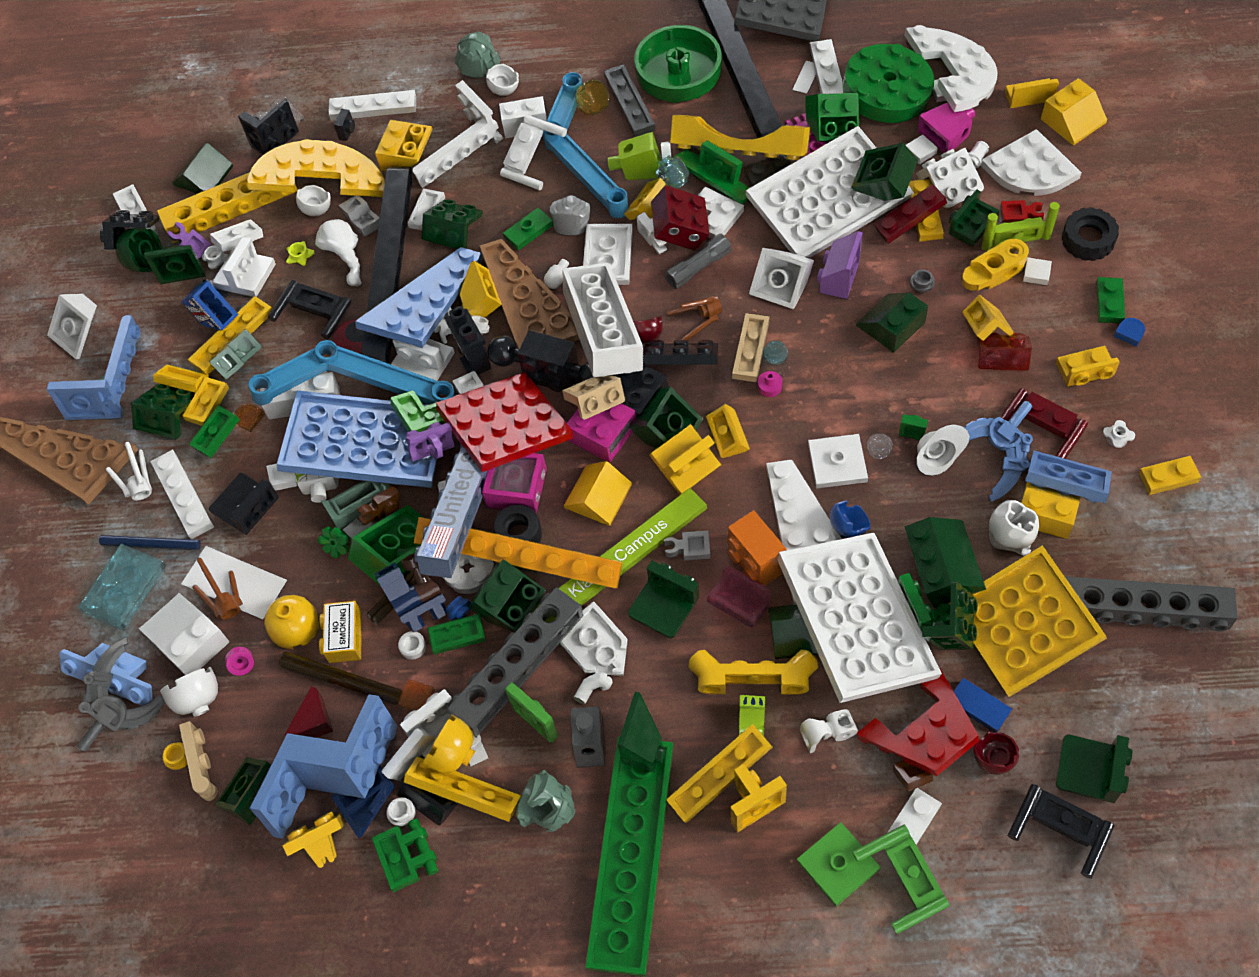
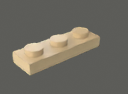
M745 314L732 379L757 382L769 327V316Z

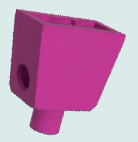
M947 102L921 114L917 131L944 154L951 149L955 150L969 136L975 111L971 108L954 112Z

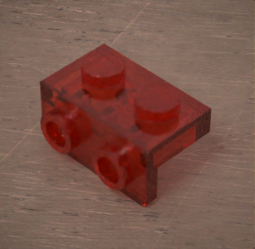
M992 332L984 341L978 337L979 369L1029 370L1032 352L1029 336L1022 333H1013L1009 336Z

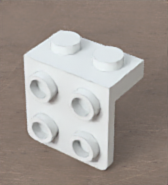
M966 148L957 152L951 149L941 155V160L936 162L933 158L922 164L923 169L916 173L919 180L929 177L932 184L946 197L947 204L943 206L946 209L964 201L966 196H971L976 189L979 191L984 189Z
M445 689L440 693L431 695L425 705L418 710L410 712L400 724L408 737L416 728L430 731L435 736V739L422 753L425 758L451 716L447 708L452 698ZM480 734L477 738L473 735L474 741L471 749L480 743Z

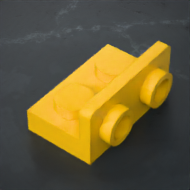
M1106 346L1057 357L1056 365L1067 387L1073 385L1081 386L1097 379H1108L1115 375L1120 363L1118 358L1111 359Z

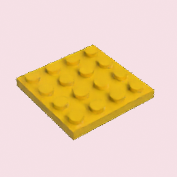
M1043 545L985 580L986 590L973 594L978 603L977 613L974 614L977 639L973 643L1008 697L1107 639L1103 630Z

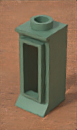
M363 480L334 498L321 502L335 526L343 531L345 527L360 516V513L357 511L360 506L370 504L372 497L390 488L389 483Z

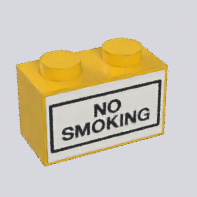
M356 601L324 604V614H320V627L323 630V638L319 640L321 655H324L329 663L361 660L362 611Z

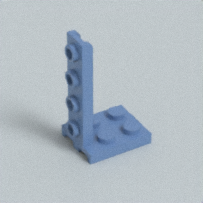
M132 315L123 316L121 319L104 380L49 382L47 391L65 420L122 418L124 410L120 405L122 393L125 392L126 378L130 374L131 360L135 356L136 342L141 334L140 327L136 325Z

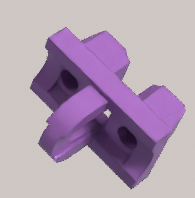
M439 422L430 424L428 430L422 432L413 430L406 433L409 457L412 461L430 455L434 459H438L444 456V450L454 447L450 423L441 425Z

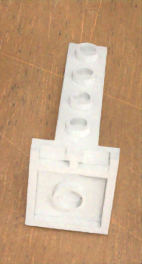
M463 80L456 84L459 92L457 98L465 107L463 112L470 121L474 120L475 124L413 168V173L422 188L451 169L462 159L468 157L490 139L496 144L503 139L502 135L497 131L499 128L497 122L491 117L493 114L492 110Z

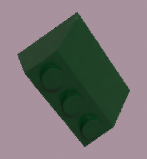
M928 517L904 526L925 594L934 608L942 603L951 602V582H959L972 594L986 590L963 520Z

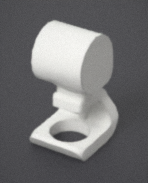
M844 709L830 713L826 717V723L824 720L807 719L801 724L800 732L810 753L815 751L822 737L824 740L833 737L835 741H843L857 734L858 730L849 710Z

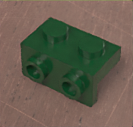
M977 189L971 196H966L961 208L958 211L955 210L948 221L950 223L949 234L972 247L984 234L988 215L995 213L999 216L1000 211L979 200L981 191Z

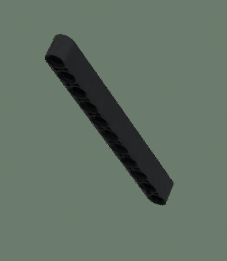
M697 0L710 32L721 48L722 59L756 137L761 138L773 133L782 126L739 29L734 24V18L726 1Z
M387 167L367 313L395 294L399 289L412 187L411 167ZM364 331L361 354L389 364L392 339Z

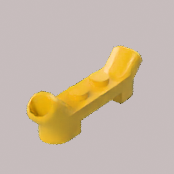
M801 649L787 663L775 664V662L769 660L761 661L759 664H747V662L740 660L733 661L731 664H720L706 650H698L690 658L688 668L698 677V691L704 694H726V684H781V694H803L809 691V676L818 669V661L810 651Z

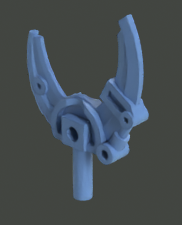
M1027 401L1021 404L1009 421L1001 417L995 419L979 418L964 427L968 431L969 441L980 437H988L989 442L1000 451H1006V457L1003 459L1002 466L1004 474L997 485L992 488V494L989 495L990 502L1008 493L1018 481L1021 473L1026 471L1030 465V462L1027 460V454H1029L1033 437L1030 434L1022 433L1017 428L1032 408V405Z

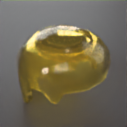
M592 79L582 83L577 88L575 100L578 108L584 114L593 116L608 107L609 94L601 81Z

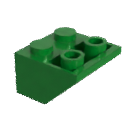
M858 93L805 96L806 121L817 141H833L859 126Z

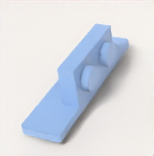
M102 643L86 657L63 649L59 652L61 671L83 681L84 676L92 672L100 656L110 646ZM124 652L117 659L111 670L113 678L111 687H108V692L142 706L151 702L152 686L136 679L147 669L146 660Z

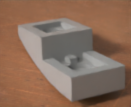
M354 196L338 205L346 218L364 237L379 228L380 218L370 210L367 202L360 196Z

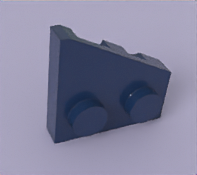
M380 765L375 775L374 784L369 789L365 798L336 793L331 796L358 838L363 836L395 787L391 780L382 773L383 770Z

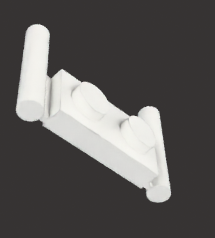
M526 115L524 123L520 124L503 162L505 166L501 169L500 176L541 190L543 187L542 181L524 174L542 137L543 131L565 137L567 129Z

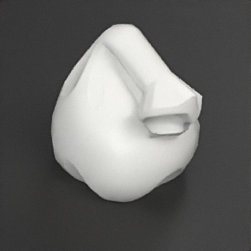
M1016 500L1003 502L993 511L989 520V539L991 545L997 549L1014 551L1026 556L1031 552V544L1036 539L1038 533V516L1033 510Z

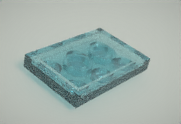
M120 544L78 606V609L89 616L125 630L167 565L162 560Z

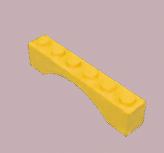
M672 115L670 143L678 144L677 148L691 149V145L699 146V150H701L702 143L708 140L727 153H734V150H742V155L755 156L756 152H763L764 157L777 158L778 154L786 155V159L800 160V156L807 155L810 127L785 125L761 138L738 139L718 132L699 116Z

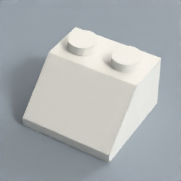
M543 96L499 104L505 139L515 137L520 124L524 123L526 115L547 121Z

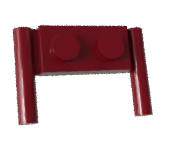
M1020 388L1001 415V418L1009 421L1024 401L1029 402L1032 408L1024 418L1065 438V442L1055 456L1066 459L1088 426V422L1084 419H1077V414L1034 392L1028 394L1025 389Z

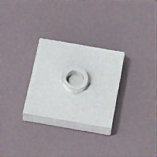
M859 434L808 440L816 489L868 482Z

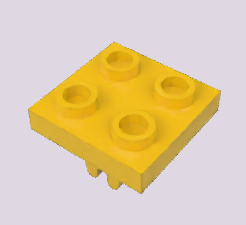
M331 811L316 819L314 822L315 826L308 829L304 825L287 835L288 840L282 846L287 856L304 848L316 865L322 868L326 863L325 857H327L329 862H333L337 854L332 833L341 829L346 822L341 813L334 816Z

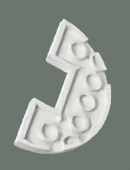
M922 25L905 29L904 36L915 53L920 54L924 60L941 58L951 72L952 76L939 78L937 86L954 112L976 107L979 105V101L990 97L994 91L998 73L995 62L985 51L984 47L963 36L945 30L926 28Z

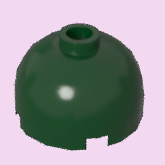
M130 228L123 231L117 238L115 250L118 261L122 266L132 272L145 273L153 270L145 259L144 253L152 249L161 248L162 245L159 237L152 229Z

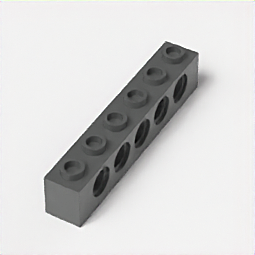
M1065 576L1093 618L1099 623L1115 621L1125 622L1127 625L1153 624L1155 627H1168L1172 625L1182 626V628L1190 630L1200 627L1211 628L1213 631L1220 632L1230 630L1238 619L1235 588ZM1085 599H1091L1095 602V604H1089L1085 601ZM1113 601H1119L1123 606H1117ZM1141 602L1149 604L1152 608L1144 607ZM1170 604L1176 605L1180 610L1173 609ZM1199 606L1206 608L1208 612L1202 611Z
M557 587L551 593L544 595L540 601V606L533 613L530 612L524 618L522 626L506 638L504 646L488 658L486 666L480 673L477 672L470 678L468 686L463 692L456 694L452 698L447 708L450 715L452 714L464 721L477 738L508 703L509 699L505 688L511 682L521 688L584 616L581 605ZM548 617H556V620L551 623L544 622ZM530 637H539V639L536 642H527V640ZM512 657H521V659L518 662L509 663V660ZM503 677L501 682L497 684L491 683L493 678ZM477 697L485 698L484 701L478 705L472 704Z

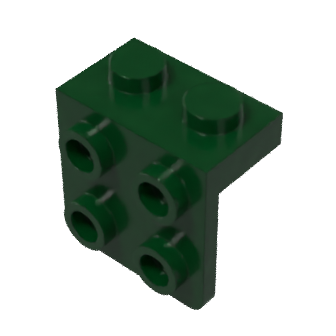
M444 199L423 213L422 240L456 249L460 247L467 248L468 226L482 217L483 211L476 209L474 205L456 204L454 200Z
M652 560L646 568L648 581L630 607L628 614L631 619L672 639L676 636L700 597L699 584L689 575L684 574L682 576L676 573L666 563L661 562L659 564Z
M1070 734L1065 735L1062 741L1056 787L1061 791L1115 803L1122 793H1126L1128 788L1129 776L1124 774L1125 767L1131 763L1133 750L1128 748L1129 738L1117 735L1112 744H1107Z

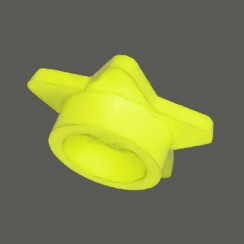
M305 241L296 242L286 248L289 253L286 262L288 264L297 262L305 266L307 258L314 255L315 252L306 247Z

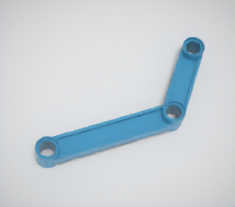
M576 72L564 75L562 79L563 84L547 119V122L567 130L579 101L584 97L582 77ZM544 130L542 135L545 148L552 151L608 209L610 216L613 218L625 217L624 213L628 209L627 192L623 188H619L567 133L565 137H561Z
M329 340L321 341L315 348L264 374L254 375L249 380L251 398L258 405L269 404L274 397L325 371H334L397 394L414 390L420 401L428 405L454 397L453 386L447 381L430 379L336 346L334 342ZM326 354L332 355L330 357H323ZM259 388H266V390L261 392L256 391ZM444 394L447 395V397L440 398L438 397V395Z

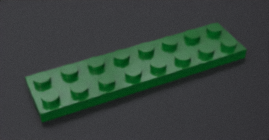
M617 737L585 968L591 971L646 977L674 744L673 742L662 741L663 747L666 748L662 764H657L655 772L623 764L618 749L620 737Z

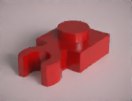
M1025 200L1001 201L1002 223L1039 217L1043 220L1044 212L1038 213L1042 210L1043 203L1034 202L1031 205H1026Z

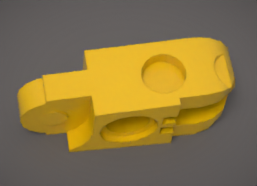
M1008 239L970 262V266L964 269L961 280L963 287L971 291H979L985 287L991 289L1019 274L1024 269L1027 261L1028 246L1022 240Z

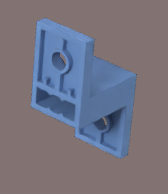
M368 695L346 743L287 733L250 807L273 837H284L287 829L293 822V817L299 804L305 797L307 789L358 798L366 797L369 789L374 784L379 765L385 760L386 751L391 740L394 739L398 727L379 696Z

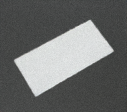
M205 546L198 557L202 558L221 593L228 592L230 595H233L229 578V571H233L239 597L243 602L239 606L240 609L261 619H264L269 605L275 601L287 581L208 546ZM196 560L181 584L193 589V585H197L207 596L215 599L216 594Z

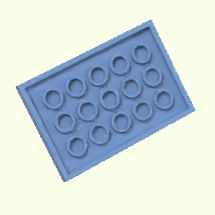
M297 390L277 461V471L432 488L437 459H434L431 455L415 461L410 459L406 439L408 431L391 406V401Z

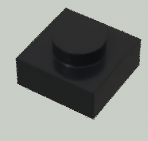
M341 109L334 123L339 140L347 141L355 129V121L352 119L348 109Z

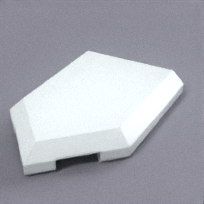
M592 602L582 610L584 616L560 644L585 673L596 674L601 671L607 673V675L624 676L628 640L595 602Z

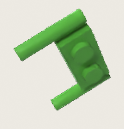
M905 824L852 851L857 862H860L884 849L914 906H916L917 910L891 923L896 934L950 906Z

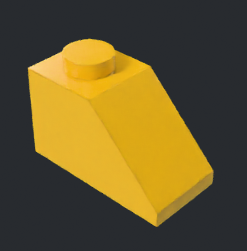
M472 261L459 295L463 303V309L467 308L471 316L476 315L485 318L502 304L489 269L476 261Z

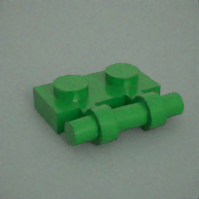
M418 819L408 822L411 832L404 835L400 827L396 826L372 837L393 893L419 881L417 869L425 867L428 876L434 875L439 871L436 865V854L433 850H430L426 840L428 838L426 829L421 827ZM411 844H416L420 854L414 858L411 857L407 847Z

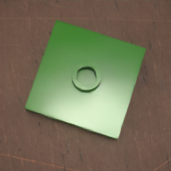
M511 682L505 688V692L512 709L549 743H553L557 739L558 733L552 717L545 712V709L539 702L534 699L532 700Z
M841 822L797 858V863L835 907L840 905L881 869L872 856L857 862L852 851L862 847V845Z

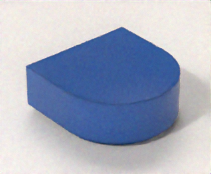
M1126 318L1120 323L1114 337L1137 347L1145 333V326L1136 318Z

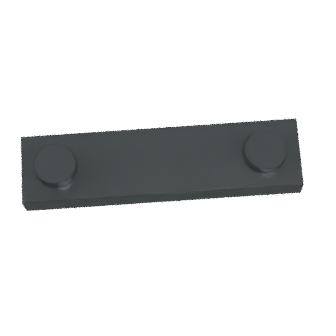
M625 65L605 70L604 77L634 137L655 131V123Z

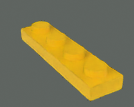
M254 296L237 312L238 315L223 330H218L188 359L190 364L203 374L209 375L215 369L209 361L245 328L252 334L268 318L272 307Z
M752 724L666 800L680 818L687 823L735 781L734 770L745 764L747 769H749L773 748L772 745Z
M420 757L415 758L405 774L404 783L510 822L521 795L457 771L451 773L437 772L422 764L424 759Z

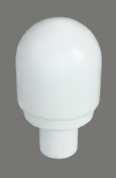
M561 259L558 265H553L549 268L544 276V284L549 289H557L563 283L562 269L567 268L569 262Z

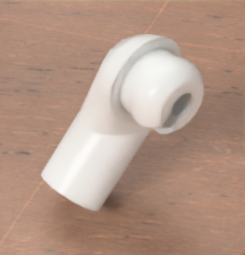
M601 671L586 677L573 698L581 704H586L594 689L600 687L601 690H608L613 683L612 678L608 677L607 673Z

